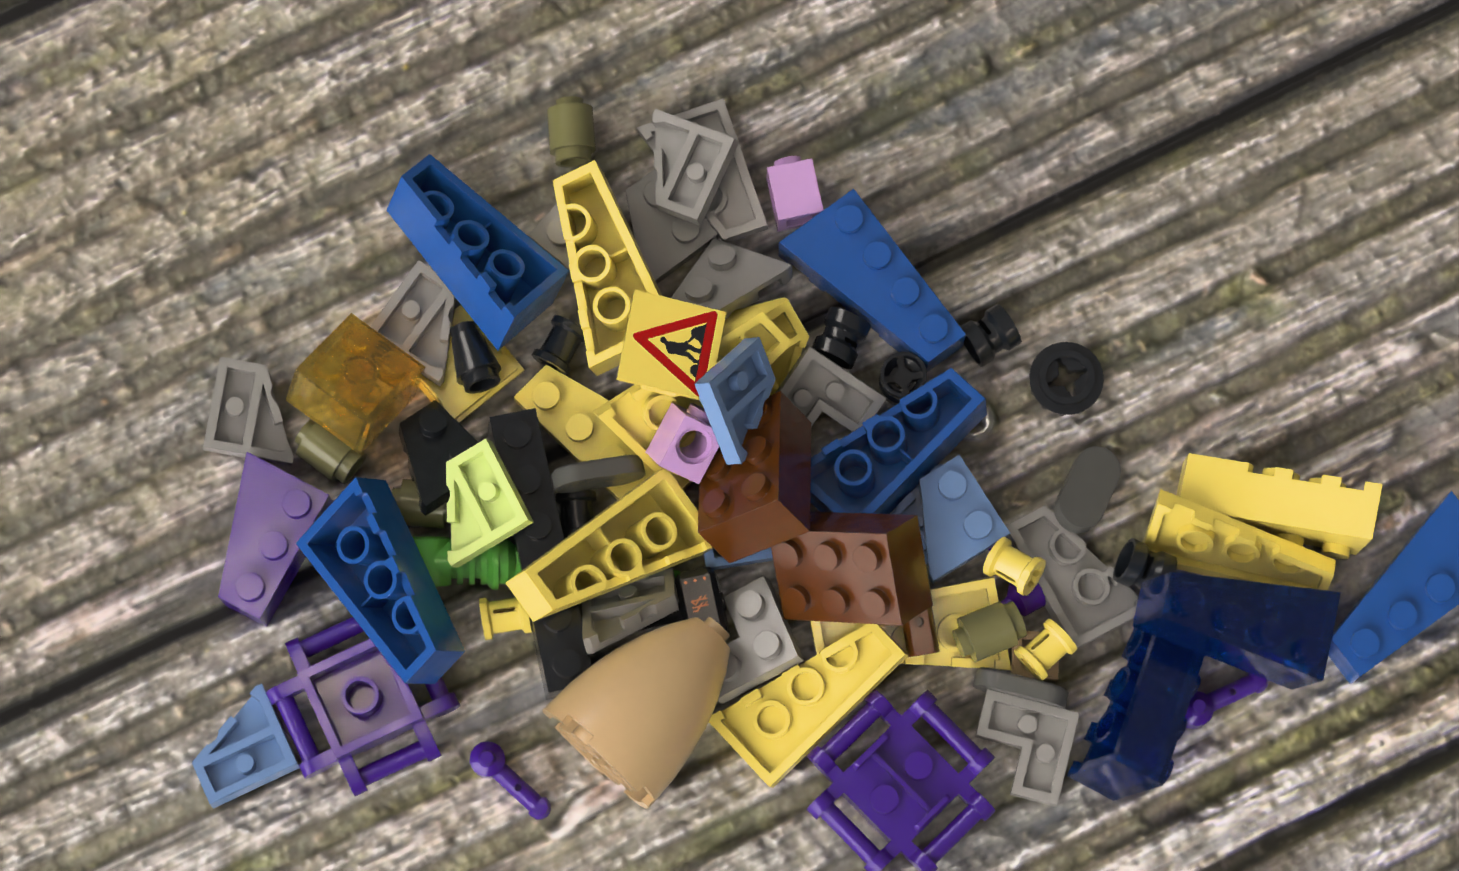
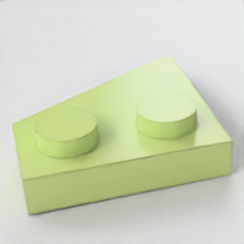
M484 439L446 462V485L450 490V497L447 502V522L451 523V551H447L450 566L455 568L462 566L534 523L491 440Z

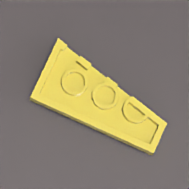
M756 307L723 328L717 363L744 338L760 337L770 365L793 342L763 311ZM634 384L593 412L656 473L663 468L646 453V450L671 403L673 402L685 409H688L690 403H694L702 408L704 407L700 400L680 395L672 397L644 390L641 386ZM696 431L687 432L681 438L679 447L690 445L695 438Z
M545 365L514 396V401L523 410L536 408L539 425L577 462L623 455H637L593 412L609 400L548 365ZM643 461L646 474L643 478L631 483L605 488L618 500L645 479L655 474V472ZM671 472L683 490L693 482Z
M1162 489L1159 491L1143 543L1148 545L1150 551L1154 553L1163 551L1177 557L1178 570L1322 603L1335 572L1336 560Z
M994 577L930 589L940 652L907 657L900 664L1012 670L1008 649L974 662L970 655L965 657L961 655L952 633L953 630L958 629L957 618L999 601ZM810 621L816 655L824 648L865 624ZM880 625L907 653L903 627L899 625Z
M865 624L824 648L819 654L804 663L797 664L782 673V676L741 697V700L726 709L712 714L709 723L769 787L774 788L909 655L879 624Z

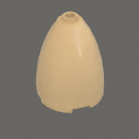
M694 617L647 632L616 648L592 664L571 681L543 709V713L549 718L554 717L560 721L555 726L557 731L602 775L605 774L615 784H622L626 788L624 793L643 808L649 809L674 780L692 754L708 725L726 676L730 647L725 641L730 635L711 617H708L705 621Z

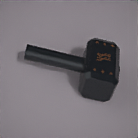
M704 567L677 574L675 585L679 599V610L640 629H649L694 617L705 621L708 617H711L729 634L724 594L721 592L718 576L711 567Z

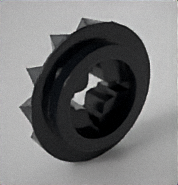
M1073 342L1052 344L1043 349L1032 363L1029 372L1031 394L1035 396L1043 409L1057 413L1059 416L1081 414L1095 404L1101 394L1104 384L1102 366L1097 357L1080 344ZM1058 362H1060L1061 367L1065 368L1068 374L1076 373L1077 375L1084 372L1073 383V397L1064 386L1056 387L1054 385L1049 387L1059 376Z

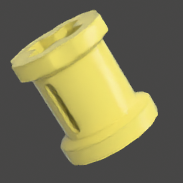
M1002 537L990 550L984 562L983 573L989 577L999 576L1016 586L1019 594L1027 596L1039 582L1045 569L1046 560L1041 557L1032 558L1012 547L1010 539Z
M486 597L479 598L485 640L493 639L494 634L523 630L525 634L532 633L530 617L516 597L488 601Z
M1049 618L1043 623L1044 629L1025 647L1019 646L1014 650L1018 660L1040 681H1044L1048 677L1047 671L1066 653L1072 655L1077 651V646L1070 636L1056 622Z

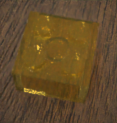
M351 313L295 369L286 401L355 452L361 454L414 399L426 367Z

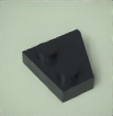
M436 400L399 423V437L403 451L408 456V468L411 479L415 481L418 491L419 507L425 516L449 500L450 490L446 485V462L479 443Z

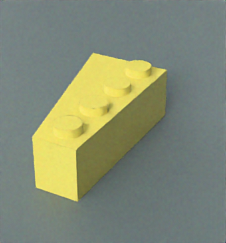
M593 160L554 179L553 185L563 237L568 252L571 279L576 293L580 325L583 330L587 350L588 367L598 376L619 366L634 290L662 295L602 169Z
M1191 453L1183 461L1176 495L1302 547L1303 544L1322 548L1321 554L1332 558L1349 559L1350 554L1357 555L1373 539L1383 484L1365 481L1363 491L1346 488L1347 486L1342 483L1341 477L1322 475V478H1310L1309 482L1301 481L1300 475L1291 469L1279 467L1264 468L1262 474L1253 473L1254 466L1247 462Z
M663 468L638 484L506 582V585L534 622L701 556L713 549V547L698 533V510L671 472Z

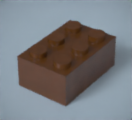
M781 391L770 395L765 400L758 428L747 430L742 443V447L748 452L746 460L742 464L726 465L719 447L699 485L698 533L728 563L735 562L810 532L812 423Z
M810 512V532L771 547L785 620L902 626L933 606L917 515Z

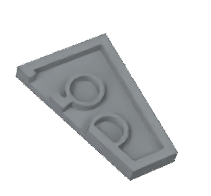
M724 98L675 114L674 116L732 136L738 143L705 216L718 233L720 239L729 243L767 230L768 225ZM653 122L636 127L639 135L654 153L656 140Z
M1046 505L1005 525L1010 532V536L1007 538L1012 541V547L1032 558L1041 557L1046 560L1044 572L1038 582L1046 599L1045 608L1052 620L1070 636L1077 649L1155 607L1143 595L1139 597L1129 587L1114 581V568L1103 564L1086 548L1087 543L1076 533L1063 528L1057 521L1055 514Z

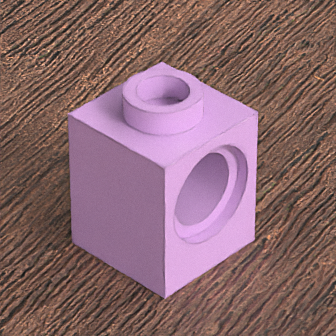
M788 156L776 160L774 166L767 167L766 181L778 232L799 228L824 210L812 158L801 160L800 156Z
M672 402L646 453L660 467L699 484L719 445L704 408L690 403L688 409H685ZM696 431L695 438L690 445L679 447L681 438L687 432Z

